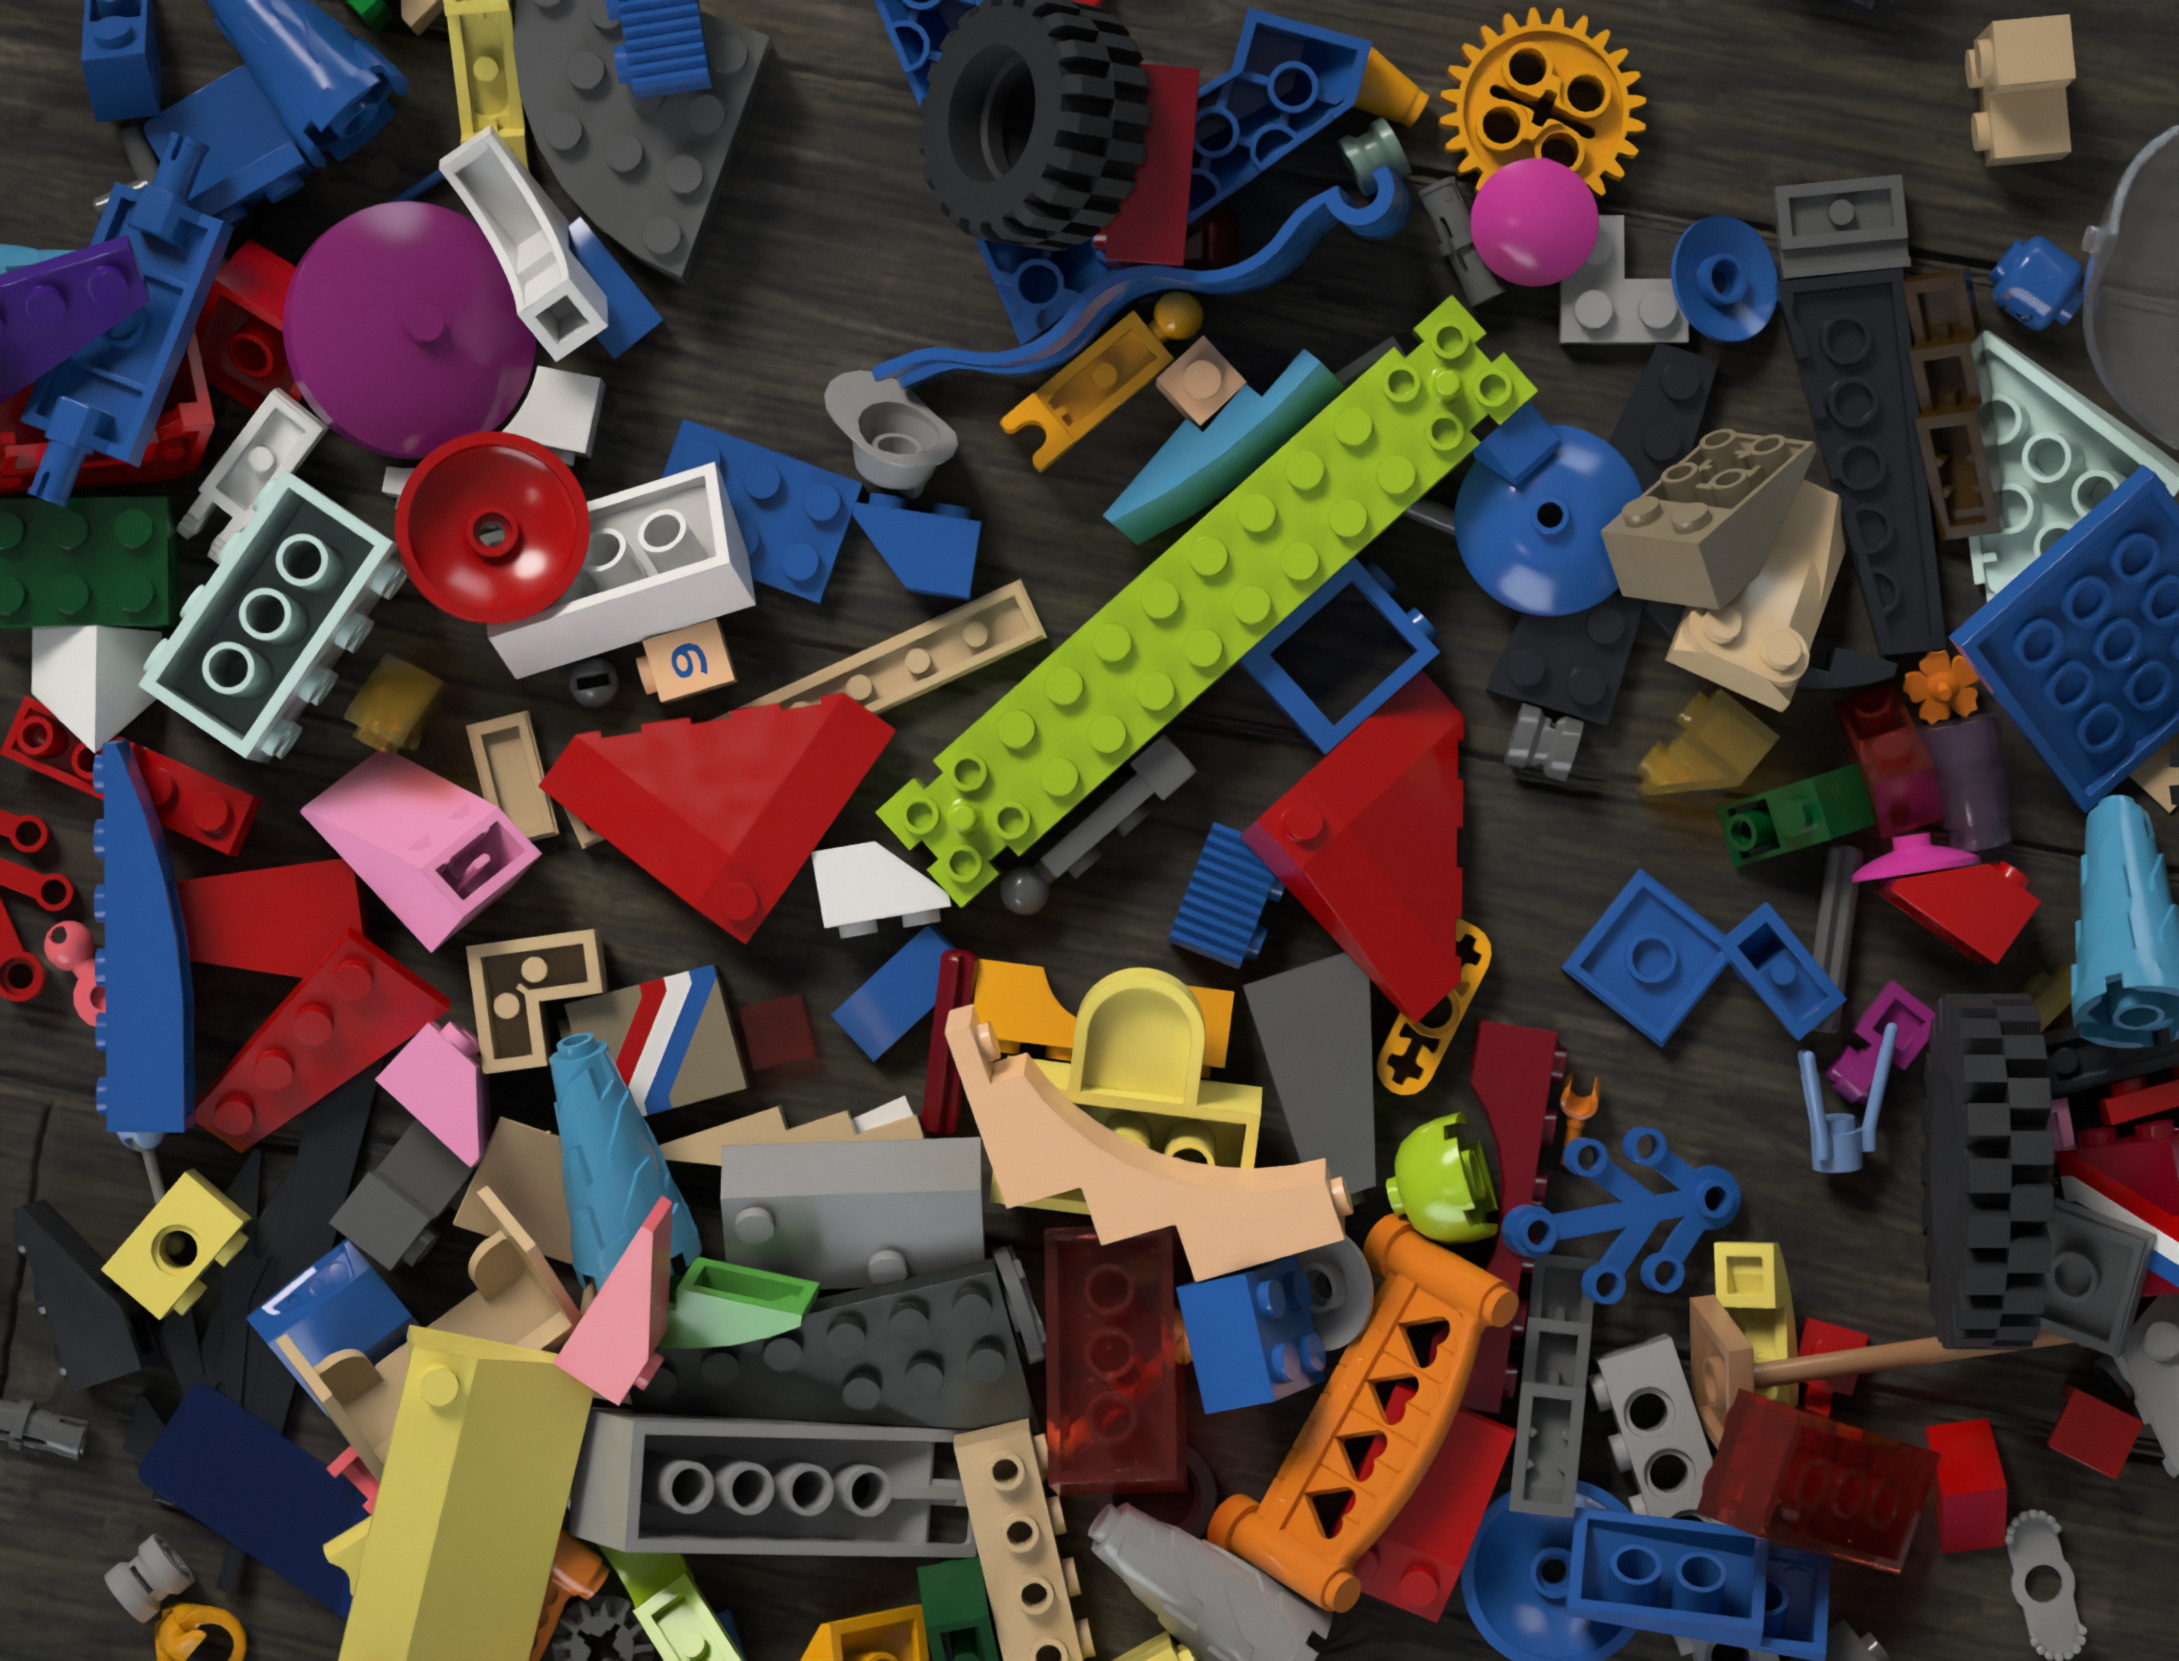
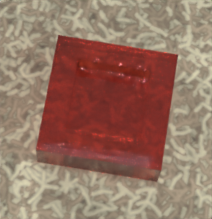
M802 994L739 1008L753 1070L816 1056Z

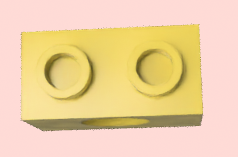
M193 1168L186 1171L101 1270L159 1320L168 1316L173 1309L183 1316L207 1289V1286L199 1280L215 1261L225 1267L250 1239L241 1230L252 1217ZM173 1231L187 1232L196 1241L197 1256L192 1264L180 1265L169 1257L166 1250V1242Z

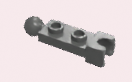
M1163 734L1131 762L1130 767L1136 775L1047 852L1034 866H1016L1005 874L999 888L1000 898L1005 907L1014 914L1022 916L1033 915L1042 910L1049 899L1050 885L1068 871L1076 880L1104 855L1096 846L1114 829L1122 837H1125L1152 813L1144 804L1145 801L1153 794L1161 802L1165 801L1196 773V768L1175 744Z

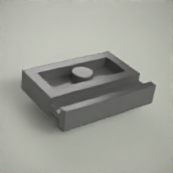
M1902 174L1776 186L1772 189L1778 253H1780L1781 281L1898 268L1908 269L1911 267L1907 243L1908 229Z

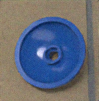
M1549 424L1560 438L1562 446L1517 486L1479 460L1472 464L1457 496L1454 525L1457 545L1462 560L1471 576L1486 593L1498 602L1516 611L1536 616L1555 617L1587 610L1604 601L1619 588L1600 531L1622 513V508L1628 502L1639 498L1643 492L1630 465L1606 441L1575 427ZM1546 505H1555L1562 511V521L1555 527H1545L1538 521L1539 510Z
M1577 1480L1574 1517L1576 1507L1632 1514L1625 1505L1607 1491L1593 1484ZM1511 1489L1506 1491L1487 1506L1460 1572L1463 1599L1473 1623L1491 1646L1512 1661H1603L1620 1650L1638 1629L1566 1616L1565 1600L1574 1518L1509 1511ZM1550 1559H1558L1564 1563L1565 1573L1559 1581L1548 1582L1542 1576V1567Z

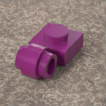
M1889 980L1850 1030L1868 1045L1865 1049L1861 1048L1858 1051L1847 1045L1826 1070L1825 1076L1833 1081L1831 1088L1851 1104L1859 1101L1866 1107L1887 1024L1896 1023L1898 1025L1892 1064L1900 1070H1905L1928 1041L1932 1018H1935V1013L1895 981Z

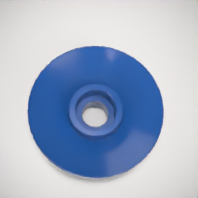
M1725 215L1701 219L1693 223L1682 234L1673 253L1671 279L1676 301L1689 323L1706 337L1725 343L1742 341L1760 332L1774 312L1777 302L1775 284L1778 282L1774 259L1762 237L1745 222Z

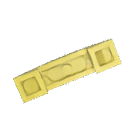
M443 0L451 45L461 127V145L491 124L530 173L524 107L520 97L513 48L514 22L511 0Z
M1714 1243L1716 1298L1723 1307H1727V1313L1753 1346L1754 1363L1798 1357L1792 1296L1779 1243ZM1798 1383L1754 1389L1756 1465L1731 1469L1722 1457V1483L1725 1499L1784 1501L1788 1499L1797 1438Z

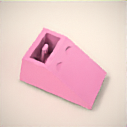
M381 747L305 805L300 811L430 953L435 951L509 891L542 854L498 806L385 747Z

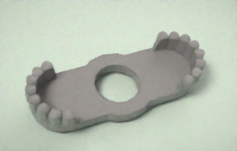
M2035 1509L2021 1511L2008 1523L2004 1538L2013 1569L2011 1591L2016 1602L2022 1606L2028 1633L2031 1638L2030 1644L2035 1647L2036 1652L2039 1655H2044L2048 1660L2063 1661L2064 1658L2069 1660L2073 1658L2074 1654L2080 1653V1645H2084L2086 1642L2084 1635H2086L2087 1629L2079 1622L2073 1598L2075 1576L2070 1565L2063 1558L2057 1534L2061 1531V1526L2055 1523L2056 1519L2045 1511H2037ZM2038 1565L2053 1567L2058 1571L2061 1578L2059 1593L2053 1599L2045 1602L2033 1600L2025 1589L2027 1574Z

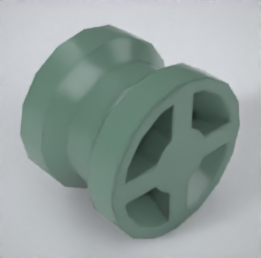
M1383 117L1371 122L1368 132L1358 137L1347 135L1337 140L1343 160L1365 197L1378 191V184L1372 171L1388 166L1400 179L1412 172L1397 137Z

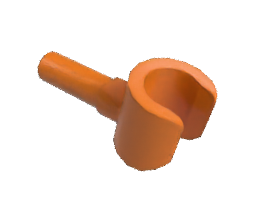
M1574 1073L1566 1076L1560 1097V1107L1563 1113L1567 1115V1128L1560 1164L1565 1166L1563 1155L1566 1146L1573 1139L1581 1137L1586 1119L1592 1117L1598 1108L1602 1089L1601 1082L1597 1077L1595 1078L1593 1092L1587 1097H1580L1572 1092L1571 1084Z

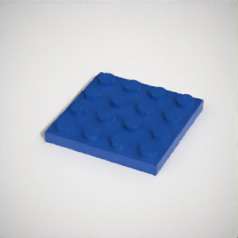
M2145 465L2137 469L1949 636L1950 640L2071 802L2085 814L2179 731V505L2158 475Z

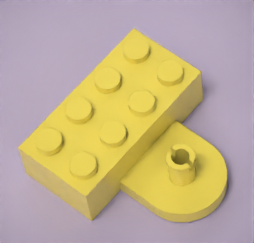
M1128 968L1114 972L1101 979L1089 990L1080 1005L1075 1026L1071 1063L1033 1059L1045 1076L1073 1104L1098 1123L1132 1142L1158 1153L1190 1162L1220 1167L1254 1168L1261 1118L1262 1087L1200 1080L1206 1030L1204 1014L1192 991L1179 979L1166 972L1151 968ZM993 1172L989 1202L1005 1204ZM1081 1188L1018 1205L1090 1215Z

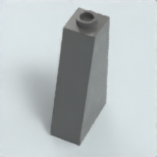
M1342 952L1241 986L1299 1164L1326 1158L1332 1178L1344 1177L1352 1205L1356 1206L1366 1202L1363 1190L1376 1186L1370 978L1346 952Z

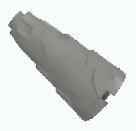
M1127 1502L1118 1508L1112 1504L1107 1505L1097 1515L1089 1528L1088 1536L1094 1539L1091 1550L1123 1579L1132 1593L1146 1607L1158 1616L1157 1620L1183 1646L1189 1648L1191 1653L1200 1661H1314L1319 1654L1308 1646V1638L1313 1630L1326 1640L1332 1623V1612L1322 1609L1273 1577L1205 1539L1199 1540L1176 1526L1158 1521Z

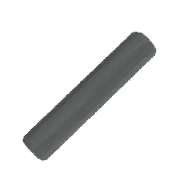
M1835 844L1831 845L1827 850L1813 958L1844 995L1860 882L1853 883L1851 875L1862 867L1864 854L1862 849L1858 847ZM1843 1004L1811 1031L1836 1033L1840 1029Z

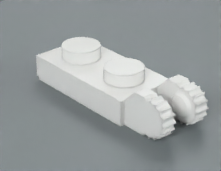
M273 389L198 490L201 494L183 517L176 531L189 540V538H192L193 535L198 534L203 529L217 505L233 518L214 539L207 554L216 562L221 550L231 536L237 531L242 533L256 511L252 509L253 505L267 483L274 477L278 479L284 470L294 475L329 427L282 389Z

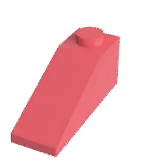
M662 1195L553 1362L554 1365L618 1406L632 1384L644 1391L665 1359L654 1350L668 1330L673 1202Z

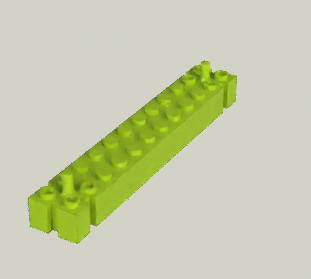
M1453 295L1448 297L1413 329L1412 335L1420 343L1414 351L1404 358L1395 347L1389 350L939 754L933 762L943 773L927 787L920 778H913L875 812L909 851L916 849L924 842L934 853L938 860L927 871L960 908L968 905L1003 873L993 860L1008 846L1018 857L1026 853L1353 557H1356L1470 455L1480 444L1479 440L1471 433L1473 429L1486 418L1498 428L1528 400L1530 401L1537 394V388L1504 352L1492 363L1476 345L1485 338L1486 332Z

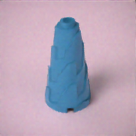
M2108 796L2097 803V807L2089 812L2086 819L2085 854L2080 859L2081 919L2075 922L2076 964L2071 965L2073 1026L2075 1029L2077 1024H2079L2080 1036L2099 1045L2116 1048L2154 1046L2152 1031L2168 1027L2170 1042L2179 1039V906L2173 903L2165 856L2163 853L2158 854L2155 834L2148 812L2136 804L2134 799L2129 796Z
M589 1032L574 1034L560 1040L556 1045L558 1052H555L549 1061L557 1100L553 1103L560 1133L562 1181L571 1225L572 1261L579 1284L587 1290V1286L591 1283L590 1276H592L597 1292L600 1291L661 1195L673 1202L671 1258L683 1253L686 1267H688L699 1257L702 1251L697 1226L692 1219L687 1204L672 1179L652 1131L637 1107L630 1089L622 1080L607 1042L595 1040L594 1034ZM670 1261V1276H673L675 1274Z

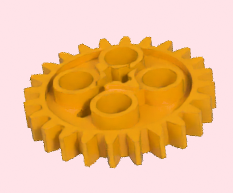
M1536 7L1530 8L1526 19V26L1523 27L1518 26L1510 13L1505 14L1502 19L1503 34L1500 36L1486 25L1481 27L1479 35L1484 46L1482 50L1467 43L1463 44L1460 53L1469 64V67L1464 68L1450 65L1446 73L1452 81L1460 85V88L1441 91L1439 101L1455 107V112L1441 117L1438 124L1440 128L1457 130V136L1445 144L1444 150L1445 153L1464 151L1466 158L1462 161L1456 173L1458 176H1463L1476 170L1481 175L1474 190L1476 195L1487 179L1502 167L1519 160L1542 158V145L1553 139L1564 140L1570 144L1574 150L1575 161L1574 165L1569 168L1584 180L1596 198L1600 199L1606 193L1600 178L1602 174L1616 181L1622 179L1625 173L1615 158L1616 156L1625 159H1634L1639 150L1625 140L1626 135H1638L1644 132L1646 124L1630 118L1629 114L1643 108L1646 104V97L1628 95L1627 89L1633 86L1640 79L1641 75L1639 71L1620 72L1618 67L1629 53L1626 48L1608 54L1603 49L1611 33L1608 29L1591 39L1585 35L1588 17L1583 15L1573 29L1564 27L1563 9L1557 8L1550 24H1542ZM1522 55L1535 58L1542 66L1543 79L1535 85L1526 86L1519 84L1510 74L1509 63L1512 59ZM1584 81L1591 83L1600 93V107L1589 112L1577 110L1568 100V87L1575 82ZM1498 86L1505 89L1510 95L1530 106H1537L1541 98L1548 99L1553 103L1550 111L1553 116L1573 124L1591 128L1594 131V137L1591 139L1584 138L1570 127L1554 119H1548L1543 127L1537 126L1531 122L1534 112L1530 108L1512 101L1500 100L1490 94V88ZM1494 113L1508 115L1516 124V138L1504 144L1491 141L1484 133L1483 120Z

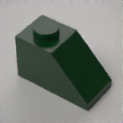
M979 1556L961 1560H947L940 1564L918 1567L917 1572L924 1623L933 1661H1001L991 1605Z

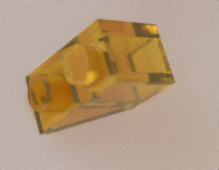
M386 652L348 707L343 718L358 725L352 737L385 754L395 756L399 747L416 752L450 684Z
M1721 688L1714 690L1708 698L1699 691L1675 719L1683 729L1671 744L1666 747L1663 743L1657 741L1634 769L1643 777L1634 787V790L1641 796L1648 797L1739 787L1780 736Z

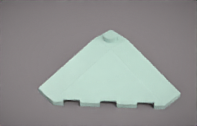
M1985 330L1982 336L1993 403L2005 529L2001 533L1968 538L1974 584H1985L1988 602L2142 465H2145L2158 475L2179 505V463L1998 336Z

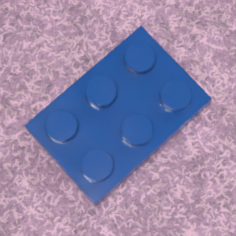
M683 418L662 478L715 462L720 470L748 552L752 580L821 604L853 517L854 502H858L864 484Z

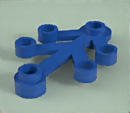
M1639 1126L1629 1130L1623 1139V1153L1633 1164L1650 1166L1677 1191L1654 1195L1608 1160L1607 1150L1600 1141L1584 1137L1576 1138L1569 1142L1564 1150L1563 1159L1566 1168L1574 1175L1588 1177L1619 1202L1551 1214L1549 1210L1539 1206L1528 1204L1516 1206L1506 1214L1502 1222L1501 1235L1506 1247L1517 1255L1538 1258L1548 1254L1554 1248L1556 1241L1621 1229L1599 1263L1585 1271L1581 1283L1583 1293L1589 1300L1602 1304H1613L1620 1300L1625 1292L1626 1280L1624 1273L1658 1222L1679 1218L1660 1252L1649 1255L1643 1261L1640 1269L1642 1282L1647 1288L1663 1293L1677 1290L1685 1276L1682 1263L1703 1231L1717 1230L1729 1224L1739 1210L1741 1195L1737 1181L1728 1171L1715 1166H1702L1694 1170L1667 1149L1665 1137L1654 1128ZM1647 1135L1651 1140L1652 1149L1646 1157L1642 1158L1637 1151V1144L1642 1136ZM1589 1146L1593 1153V1161L1589 1167L1583 1169L1578 1162V1155L1583 1147ZM1715 1187L1718 1191V1202L1715 1208L1709 1210L1705 1204V1195L1710 1188ZM1538 1220L1542 1224L1543 1234L1541 1239L1533 1244L1528 1238V1229L1534 1221ZM1665 1261L1670 1269L1669 1277L1664 1283L1659 1284L1655 1278V1270L1661 1262ZM1607 1273L1611 1279V1287L1606 1294L1601 1296L1596 1289V1282L1600 1275Z

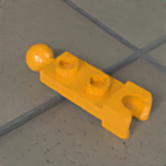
M1170 291L1162 295L1156 302L1153 320L1147 325L1133 310L1035 393L1029 395L1004 416L999 422L1000 427L1005 433L1010 435L1017 433L1027 425H1036L1044 430L1047 436L1046 441L1033 455L1034 468L1039 473L1043 472L1069 451L1075 443L1174 362L1173 356L1163 344L1169 339L1176 341L1186 340L1195 335L1201 328L1204 316L1203 307L1199 300L1186 291Z

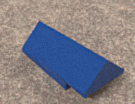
M1576 1507L1565 1613L1566 1616L1812 1661H1825L1831 1554L1769 1547L1768 1529Z

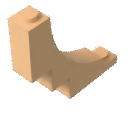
M974 1004L949 1011L945 1035L1006 1209L1081 1188L1101 1246L1176 1224L1195 1282L1345 1240V1216L1353 1214V1205L1344 1177L1332 1178L1326 1158L1288 1166L1234 1168L1195 1163L1158 1153L1122 1137L1098 1123L1073 1104L1045 1076L1028 1053L994 1062L1001 1058L994 1028L989 1021L980 1023Z

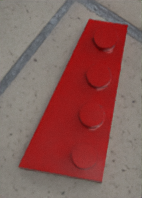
M348 926L195 1101V1122L239 1153H242L418 1033L428 1022H434L450 1011L451 999Z

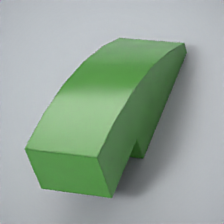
M697 1257L685 1276L678 1274L670 1276L668 1330L657 1348L696 1349L732 1346L769 1338L801 1327L819 1295L820 1283Z

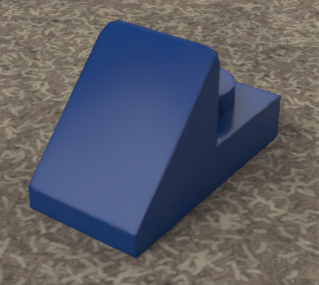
M1766 901L1717 942V945L1739 979L1757 993L1789 1034L1798 1041L1847 1000Z

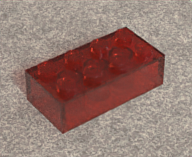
M1174 1225L1101 1246L1095 1226L1044 1228L1048 1485L1059 1496L1188 1491L1184 1320L1176 1289L1183 1285V1244L1178 1230Z
M1739 1388L1734 1404L1726 1414L1724 1432L1712 1467L1705 1475L1702 1485L1703 1493L1696 1512L1760 1538L1900 1575L1941 1453L1880 1430Z

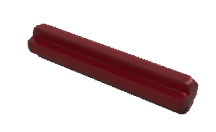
M948 949L941 955L921 1119L922 1127L928 1133L935 1135H953L959 1128L964 1086L945 1035V1028L950 1010L974 1004L979 959L968 950Z

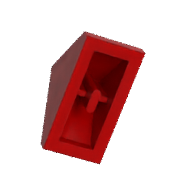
M1982 1418L1924 1426L1940 1552L1947 1554L2006 1546L2004 1538L2006 1536L2007 1486L1989 1419Z

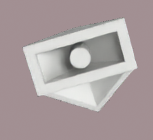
M99 625L33 629L31 694L95 754L103 747L104 743L109 742L157 699L139 687L138 684L146 674L143 667L155 647L162 641V632Z

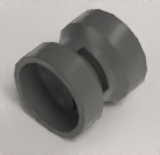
M1522 703L1509 739L1504 764L1520 769L1529 765L1537 767L1538 764H1542V770L1546 777L1566 782L1578 749L1584 722L1565 716L1554 724L1551 723V718L1545 717L1542 709Z

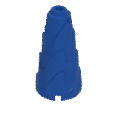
M204 0L215 15L214 23L244 60L254 82L282 117L281 124L295 141L301 154L315 167H327L325 164L326 158L322 155L323 152L329 151L340 162L358 151L377 135L397 113L395 107L387 100L392 90L404 100L406 98L409 83L399 68L362 36L357 39L338 21L322 11L314 2L311 3L309 0Z

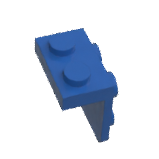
M246 65L235 68L160 112V115L153 116L144 125V134L160 162L169 142L171 131L181 134L183 138L187 136L210 147L208 154L205 155L188 201L193 203L191 209L222 220L235 228L249 218L247 211L267 199L271 203H276L289 197L304 186L303 178L315 172L309 161L297 148L295 141L281 124L282 117L256 85Z

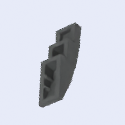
M1551 1254L1535 1258L1531 1280L1509 1511L1574 1518L1594 1302L1589 1300L1583 1293L1581 1283L1585 1271L1589 1267L1598 1264V1259Z

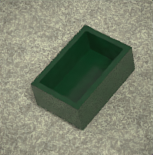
M168 496L69 498L67 501L69 502L68 506L64 508L41 498L0 499V632L94 625L137 630L176 629L180 624L179 533L176 531L179 525L178 501Z

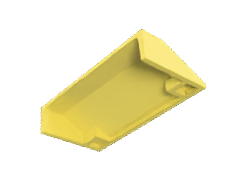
M409 1325L406 1336L409 1348V1363L338 1661H529L595 1390L554 1365L553 1362L558 1356L557 1353Z

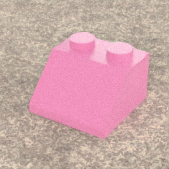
M443 1021L428 1022L375 1080L471 1168L479 1165L491 1138L489 1074H483L481 1056L478 1055L480 1052L479 1040L459 1021L455 1023L449 1021L447 1025Z

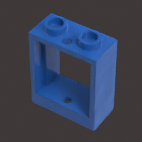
M1353 557L1238 662L1323 757L1440 653L1432 643L1439 636L1438 632L1415 607L1406 614L1389 596L1397 587L1373 560L1362 566ZM1352 582L1412 648L1415 654L1336 725H1333L1270 654Z

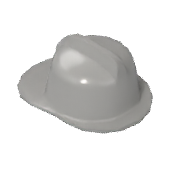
M858 370L842 373L831 380L824 394L826 410L840 429L852 440L855 466L865 480L880 487L896 489L908 499H915L922 494L926 482L933 476L937 465L944 463L954 456L958 447L956 433L946 422L937 417L910 389L901 390L896 379L890 378L875 382L872 372Z

